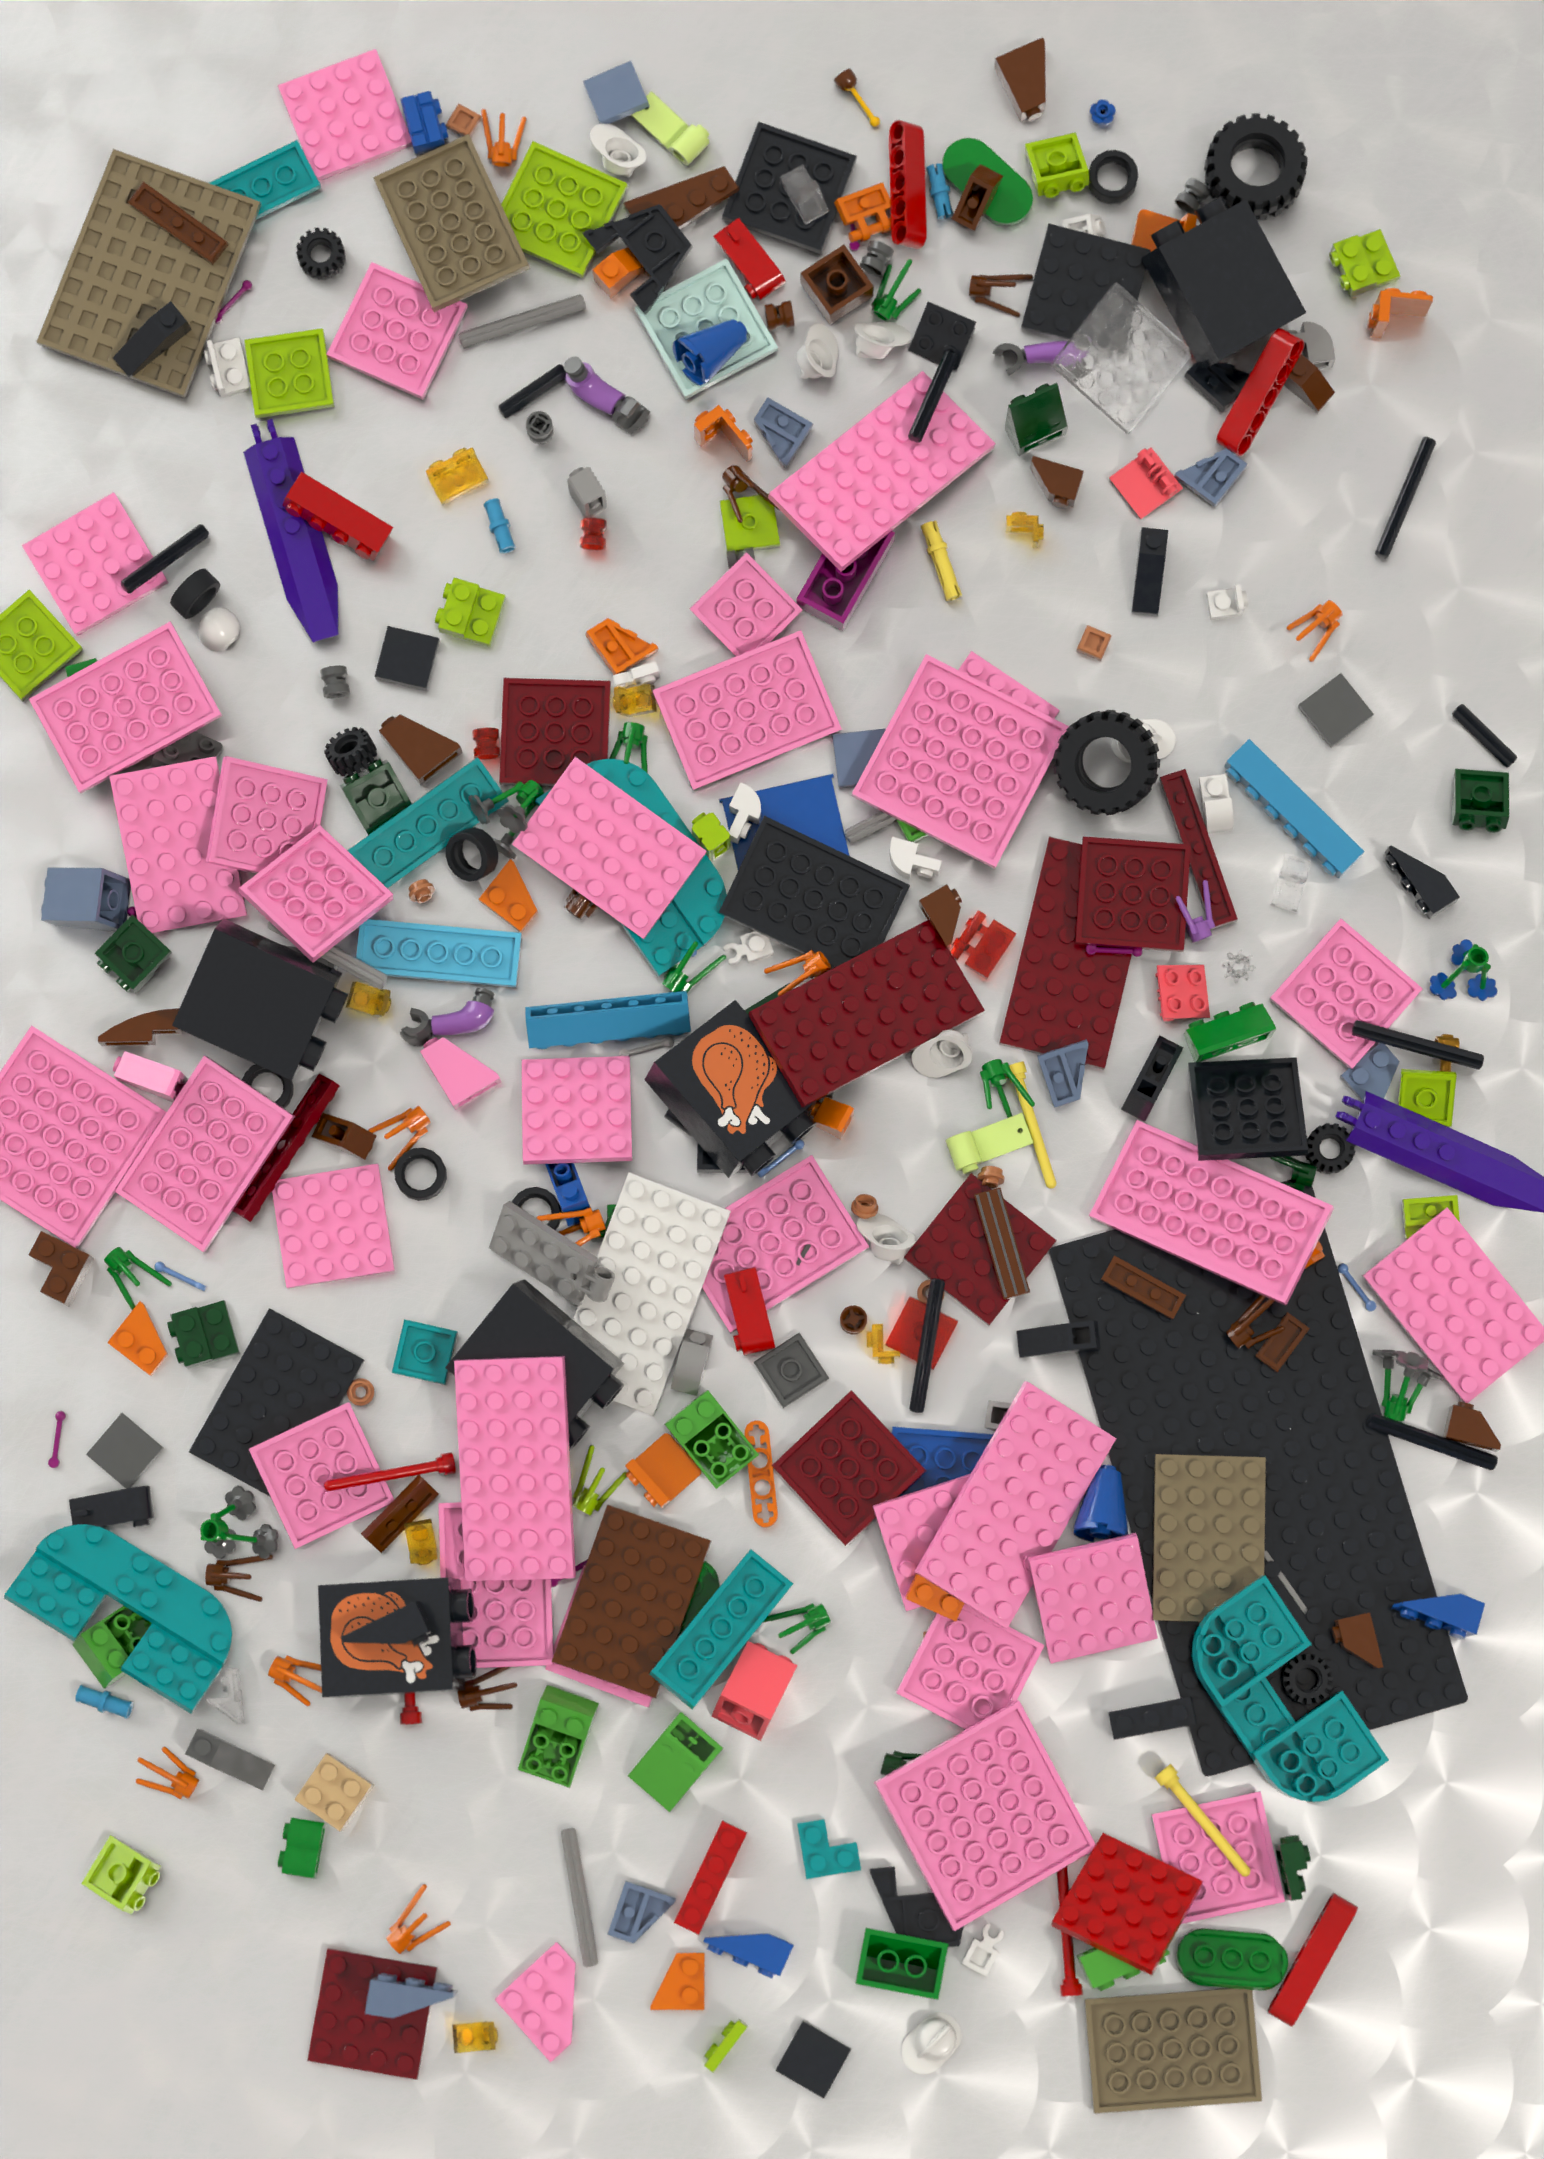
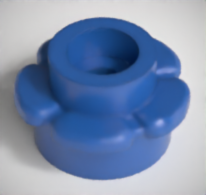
M1104 99L1098 100L1096 104H1092L1090 114L1096 124L1106 125L1113 121V115L1116 113L1113 104H1109Z

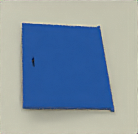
M833 774L755 791L761 803L760 823L763 817L766 816L850 856L832 783ZM733 796L719 799V802L723 803L729 830L736 817V814L729 811V805ZM751 821L748 822L752 825L746 839L741 838L738 844L731 842L738 870L759 828L758 824Z

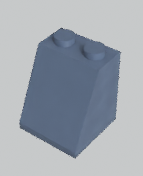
M104 868L47 869V877L44 882V901L41 907L42 921L55 926L116 932L127 920L131 887L129 878Z

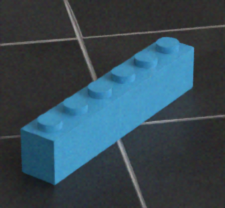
M1250 739L1226 761L1224 767L1227 769L1225 772L1228 777L1236 783L1239 781L1246 788V794L1253 801L1259 800L1265 806L1264 811L1273 820L1278 819L1284 825L1283 830L1291 838H1298L1304 844L1302 846L1303 850L1312 858L1316 856L1323 863L1321 866L1330 876L1335 875L1339 879L1362 857L1365 851Z
M687 991L525 1007L529 1048L547 1049L550 1046L558 1045L570 1047L577 1043L590 1042L592 1044H599L607 1040L627 1041L636 1037L654 1038L658 1035L666 1034L678 1036L685 1032H691Z

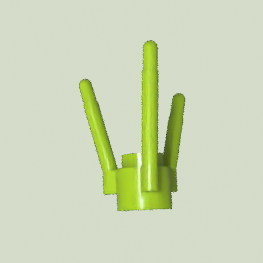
M593 1445L589 1446L577 1488L572 1496L575 1499L572 1506L590 1516L594 1510L599 1512L602 1504L627 1477L625 1475L627 1472H624L597 1500L599 1495L594 1491L605 1472V1468L602 1467L589 1489L585 1487L583 1490L595 1448Z

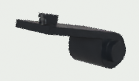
M139 1486L69 1499L72 1525L87 1524L106 1527L122 1523H133L135 1528L150 1525L149 1520L155 1519L150 1486Z

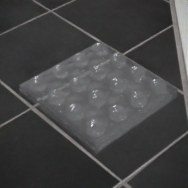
M1116 282L1113 283L1050 365L1126 434H1130L1191 357L1192 353L1187 345Z

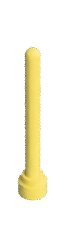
M1024 1061L1009 1065L1013 1074L1027 1091L1024 1081L1027 1070ZM1015 1087L1026 1124L1034 1142L1033 1146L1045 1184L1049 1189H1053L1057 1183L1033 1107L1029 1105Z
M1168 1765L1154 1778L1159 1785H1164L1166 1789L1170 1788L1240 1875L1243 1877L1249 1876L1251 1871L1248 1865L1179 1783L1178 1780L1180 1778L1176 1775L1178 1772L1173 1765Z

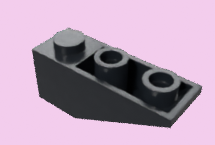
M1392 845L1385 851L1387 865L1392 871L1396 870L1401 877L1400 883L1407 893L1411 892L1417 900L1415 905L1422 915L1426 914L1431 919L1456 903L1460 898L1443 873Z
M1095 1320L1016 1331L1019 1358L1101 1349L1098 1321Z

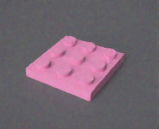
M747 552L689 608L735 656L770 643L802 611L801 607Z

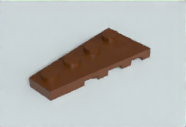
M723 166L626 201L623 204L630 215L661 204L678 228L682 229L740 189L726 167Z

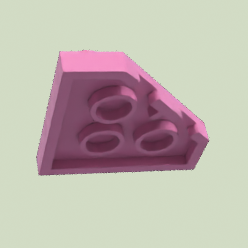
M558 1942L494 1999L550 2062L572 2043L576 1962Z

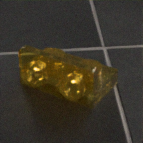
M473 447L459 449L453 453L452 458L444 462L443 460H438L432 463L429 469L426 470L427 478L441 505L489 482Z

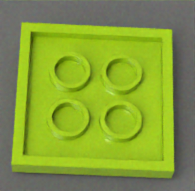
M323 328L244 340L256 418L334 407Z
M30 589L0 614V677L23 702L83 650L80 644Z

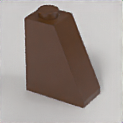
M1043 37L995 58L994 68L1020 122L1027 119L1028 121L1035 120L1045 110V40Z
M401 714L396 718L391 716L381 724L382 728L379 730L381 737L420 785L463 753L461 746L457 742Z

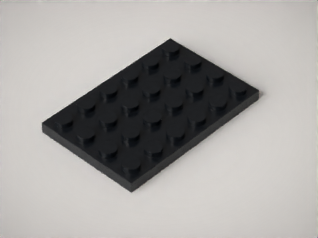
M764 816L718 914L802 954H806L810 950H813L814 953L821 951L831 967L835 968L884 943L910 885Z
M269 1308L190 1448L189 1453L270 1496L249 1452V1448L341 1406L351 1383L356 1379L365 1360Z

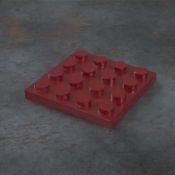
M503 678L500 785H516L519 781L525 784L528 780H533L540 786H554L575 757L585 764L608 759L611 682L600 680Z
M1083 836L1075 944L1184 952L1186 920L1179 908L1176 897L1180 896L1187 908L1191 844Z
M971 1173L903 1259L930 1280L932 1278L945 1280L944 1291L990 1326L1010 1299L1003 1300L974 1194L992 1189L987 1185H982V1181ZM1004 1199L1027 1279L1057 1240Z
M852 1390L772 1465L845 1546H848L876 1520L873 1505L900 1497L927 1471Z
M328 1948L307 2061L418 2080L431 2005L395 2018L365 2014L370 1980L375 1977L378 1978V1974L386 1973L397 1975V1981L406 1982L408 1978L425 1980L424 1985L433 1987L438 1967Z

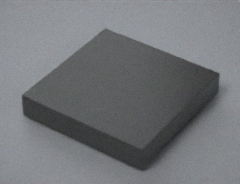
M1342 673L1298 705L1299 709L1331 748L1374 715Z
M800 1332L754 1361L755 1366L783 1408L829 1379Z
M121 1413L86 1455L127 1489L133 1486L162 1452L164 1447L124 1413Z

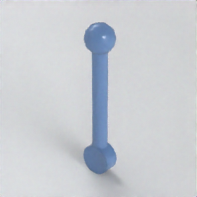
M800 1139L794 1143L791 1148L757 1173L760 1178L764 1177L794 1151L802 1149L804 1141Z
M157 1262L154 1266L157 1272L163 1271L202 1291H205L207 1287L165 1267L163 1262Z
M1344 1263L1339 1264L1338 1272L1344 1274L1365 1302V1309L1369 1312L1374 1311L1376 1303L1368 1299L1348 1272V1266Z

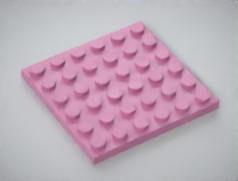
M926 654L854 788L852 796L996 869L1054 758L1055 750L1059 747L1058 741L1060 737L1066 733V729L1069 726Z
M31 1025L0 1071V1200L78 1249L114 1195L119 1183L166 1114V1111Z
M1020 1701L1013 1702L874 1782L953 1931L958 1930L1092 1852L1096 1846Z

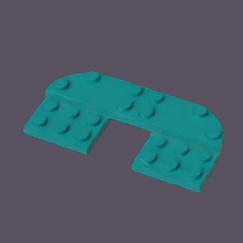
M602 759L586 764L698 844L656 782L643 769L630 762L624 764L623 760ZM551 789L535 800L538 807ZM705 854L645 939H642L621 924L657 977L680 963L694 941L698 942V946L694 951L696 952L705 946L719 930L725 917L718 914L727 895L724 882L715 866Z
M78 1524L63 1527L46 1536L37 1545L35 1553L6 1591L4 1599L70 1640L75 1641L105 1597H111L152 1623L121 1667V1671L192 1714L224 1667L231 1646L232 1628L230 1619L219 1600L207 1590L107 1529L94 1525Z
M1262 1575L1221 1605L1215 1606L1200 1622L1192 1647L1194 1668L1200 1682L1262 1775L1273 1788L1285 1796L1296 1800L1309 1802L1330 1800L1349 1790L1388 1762L1389 1759L1343 1691L1337 1692L1296 1722L1294 1721L1266 1679V1676L1312 1644L1265 1575Z

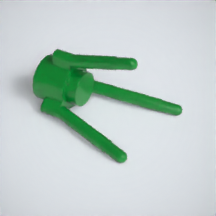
M911 259L907 260L889 293L883 295L892 269L891 264L887 265L877 295L871 304L873 306L871 312L886 322H889L891 317L896 320L900 312L921 293L920 288L916 289L898 307L896 306L898 301L893 298L912 264Z
M625 722L623 731L618 733L616 744L609 759H616L623 742V746L626 747L623 762L628 764L632 748L636 749L640 745L641 769L648 773L646 749L648 736L644 735L645 726L635 722Z
M694 941L678 967L676 965L664 975L665 979L661 984L672 992L687 991L688 993L692 986L726 959V955L720 956L687 983L686 980L689 977L682 970L698 946V942Z
M995 1059L982 1066L980 1075L983 1080L987 1109H992L989 1085L991 1084L992 1087L997 1089L1007 1118L1012 1117L1002 1085L1007 1081V1076L1031 1107L1035 1106V1102L1011 1071L1008 1062L1003 1063L1001 1059Z
M117 1247L105 1257L104 1262L109 1266L107 1271L114 1278L131 1310L135 1308V1304L119 1275L125 1274L135 1286L140 1285V1282L130 1271L133 1266L131 1261L167 1286L172 1285L171 1281L135 1257L130 1250L125 1252L121 1247Z
M811 1603L802 1608L767 1616L762 1623L807 1613L803 1615L804 1621L778 1634L779 1638H783L808 1626L809 1630L814 1629L790 1650V1653L794 1654L818 1634L826 1631L825 1626L831 1623L822 1603L817 1606Z

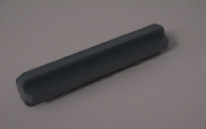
M558 364L499 404L498 409L504 418L510 417L566 379L564 366Z
M1464 704L1459 705L1453 711V716L1505 767H1510L1517 760V755Z

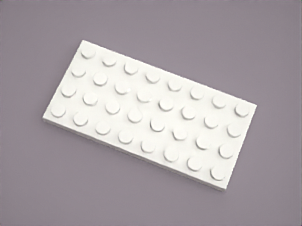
M632 1173L627 1175L597 1255L598 1260L595 1268L604 1267L615 1274L608 1298L604 1302H596L585 1294L582 1305L578 1306L573 1320L625 1363L615 1375L625 1385L613 1401L654 1416L731 1211Z

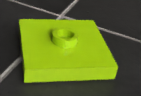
M755 495L735 498L743 518L742 523L738 522L729 499L720 500L727 551L735 550L740 552L749 547H753V550L780 547L775 508L763 497Z
M1401 1069L1398 1105L1442 1125L1452 1127L1456 1072Z

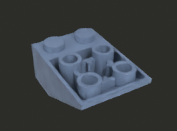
M381 1973L378 1974V1978L375 1977L370 1980L365 2014L395 2018L453 1998L458 1995V1991L452 1990V1984L436 1982L432 1987L424 1985L425 1980L408 1978L406 1982L397 1981V1975Z

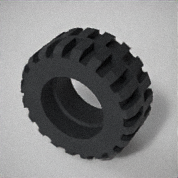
M1252 113L1251 118L1246 119L1245 115L1238 116L1235 123L1229 121L1224 124L1222 131H1217L1208 149L1204 167L1206 171L1204 178L1205 184L1210 186V196L1212 199L1223 196L1228 208L1246 199L1254 215L1258 216V220L1261 221L1267 220L1270 213L1273 217L1281 214L1283 208L1288 209L1293 204L1294 198H1297L1301 191L1308 162L1307 156L1304 155L1306 148L1303 142H1298L1299 134L1295 129L1290 132L1288 130L1289 124L1283 120L1280 123L1274 121L1275 116L1268 114L1267 118H1260V113ZM1246 149L1266 151L1278 162L1280 167L1279 177L1267 185H1249L1241 181L1233 172L1231 167L1232 158L1240 151Z
M1115 710L1096 711L1070 725L1066 729V733L1058 741L1059 747L1054 753L1056 765L1053 766L1054 774H1058L1059 781H1057L1059 788H1063L1067 793L1065 797L1069 801H1075L1077 803L1076 807L1079 809H1088L1091 811V814L1096 815L1101 813L1114 815L1118 812H1124L1139 803L1152 790L1151 787L1158 778L1157 769L1160 767V759L1157 758L1159 748L1157 743L1154 744L1151 738L1153 737L1151 731L1146 730L1142 726L1144 723L1138 718L1134 720L1130 717V714L1125 712L1118 713ZM1109 737L1119 741L1130 755V773L1126 780L1118 786L1101 787L1095 784L1084 770V751L1092 741L1098 738Z

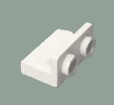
M235 338L213 344L212 340H208V349L204 350L207 365L213 366L214 374L210 375L213 390L218 389L221 398L251 391L250 378L240 339Z

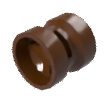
M784 301L781 305L776 306L773 304L764 305L768 331L777 330L780 326H785L786 328L795 327L791 301Z
M852 1305L842 1311L840 1326L844 1332L850 1335H857L865 1329L867 1324L865 1310L859 1306Z

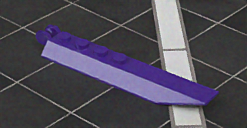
M269 419L266 425L272 439L262 442L259 426H257V423L252 424L251 428L256 444L243 453L286 599L314 643L339 635L338 584L322 531L312 528L305 519L292 516L282 506L286 495L301 471L305 472L294 437H278L273 419Z
M1365 1092L1363 1103L1354 1098L1343 1096L1342 1103L1359 1110L1356 1118L1346 1112L1337 1111L1336 1119L1353 1126L1346 1139L1347 1142L1492 1206L1544 1213V1177L1513 1155L1370 1092Z

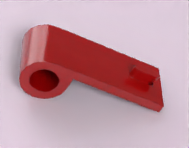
M739 218L713 235L716 242L744 276L747 284L744 286V289L752 300L756 298L758 301H761L786 283L779 268Z
M756 1267L725 1274L724 1278L738 1335L733 1336L737 1352L742 1351L743 1356L775 1348Z

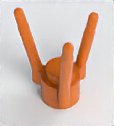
M482 109L481 114L488 148V160H491L493 166H512V161H517V150L524 131L526 117L521 118L513 146L510 148V143L505 142V114L503 112L500 113L499 142H495L493 147L487 113L485 109Z
M1328 600L1325 604H1319L1312 611L1289 624L1287 630H1291L1314 617L1315 621L1296 637V640L1300 641L1318 625L1323 628L1329 627L1309 658L1313 662L1332 632L1340 625L1337 620L1343 616V613L1333 601Z
M810 950L802 956L764 969V973L768 974L803 961L806 962L803 964L805 973L779 991L778 996H781L795 988L808 977L816 978L830 970L831 965L821 951L814 953L813 950Z
M420 1106L415 1107L413 1110L409 1108L404 1113L377 1124L368 1130L374 1133L402 1120V1124L384 1135L385 1139H389L405 1128L410 1133L416 1131V1134L388 1166L389 1171L393 1170L397 1160L405 1152L409 1151L421 1136L428 1132L426 1126L431 1122Z
M591 1207L580 1211L537 1216V1219L540 1221L584 1216L579 1218L580 1224L559 1231L562 1235L583 1229L584 1234L589 1233L575 1242L579 1246L601 1236L600 1231L606 1229L600 1210L592 1211Z
M288 1655L285 1659L277 1656L269 1669L268 1676L275 1679V1684L283 1687L296 1699L309 1706L310 1701L288 1683L293 1679L322 1693V1687L295 1674L297 1668L293 1665L321 1671V1665L294 1659Z
M162 1747V1751L184 1774L178 1772L174 1776L141 1757L137 1759L140 1764L172 1781L170 1786L173 1788L139 1778L136 1779L137 1784L174 1795L179 1799L182 1796L189 1799L199 1782V1779L194 1777L196 1772L189 1769L166 1747Z
M426 1884L420 1887L397 1922L389 1928L391 1933L386 1937V1940L399 1954L405 1949L410 1952L418 1944L451 1925L447 1921L412 1940L415 1938L413 1931L428 1915L424 1913L409 1927L405 1924L401 1927L426 1890Z

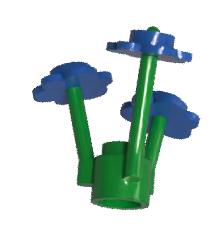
M1464 939L1460 942V945L1455 944L1452 947L1454 954L1451 956V962L1459 967L1449 977L1440 972L1430 978L1432 983L1430 991L1442 1000L1454 999L1457 992L1454 989V980L1465 970L1470 973L1482 972L1476 975L1475 979L1471 978L1468 980L1469 988L1467 993L1470 997H1478L1479 1000L1485 1001L1488 997H1495L1498 992L1495 987L1496 981L1492 978L1488 979L1487 976L1491 968L1490 964L1487 963L1489 960L1487 951L1477 944L1473 945L1468 939Z

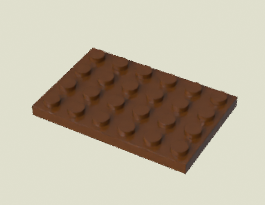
M607 1505L552 1662L657 1699L662 1684L649 1675V1673L678 1639L712 1541Z

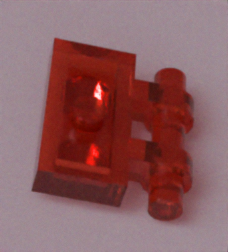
M978 910L974 917L969 918L965 925L967 927L960 938H956L952 945L954 947L950 955L958 961L962 953L967 954L969 958L964 966L987 980L1015 938L1016 933L995 919L987 928L982 924L987 916ZM975 933L982 935V938L974 948L969 942Z

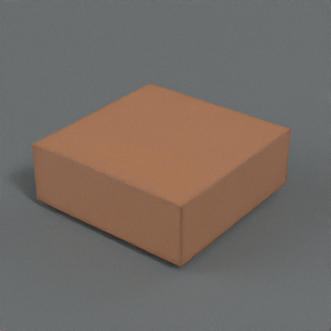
M458 103L446 123V128L461 137L467 134L471 137L482 117Z
M1087 625L1076 651L1101 661L1112 635Z

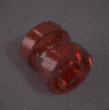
M601 518L581 519L580 529L583 531V536L580 538V548L586 550L605 549L606 539L604 538V532L607 530V521Z
M478 728L472 731L473 740L477 745L473 749L474 758L491 760L500 757V747L495 745L499 739V729Z

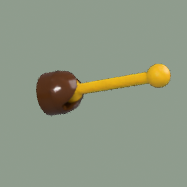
M849 68L840 73L834 79L836 85L842 91H851L870 118V125L877 127L880 124V119L872 114L856 91L857 78L852 69Z

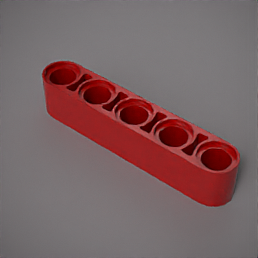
M896 120L889 129L891 237L895 244L917 250L923 247L927 238L924 131L919 125Z
M1282 328L1277 329L1272 334L1218 432L1216 438L1218 445L1227 448L1238 456H1242L1247 452L1303 351V339Z
M1335 1893L1330 1896L1267 2011L1268 2014L1293 2027L1351 1924L1358 1906Z

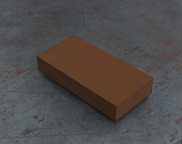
M1288 1312L1276 1327L1284 1326L1285 1330L1269 1337L1255 1355L1257 1359L1276 1373L1310 1329Z

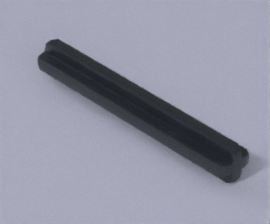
M950 351L944 352L908 435L910 440L916 443L922 441L958 358L957 354Z
M199 524L121 581L124 591L128 594L132 593L208 538V530L204 525Z

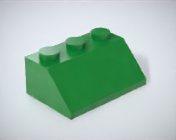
M1250 1002L1240 1006V1011L1230 1014L1229 1011H1224L1214 1015V1020L1204 1023L1202 1019L1188 1024L1189 1029L1185 1030L1184 1037L1193 1061L1202 1062L1271 1038L1276 1031V1027L1263 1003L1255 1006L1254 1002Z
M866 1928L855 1984L938 2000L948 1943Z

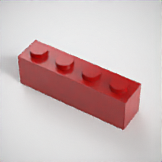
M302 471L282 504L292 516L305 519L315 530L328 533L338 544L348 545L355 550L358 556L364 559H371L372 561L376 559L393 530V527Z
M722 1820L674 1921L675 1924L693 1933L700 1934L748 1832Z

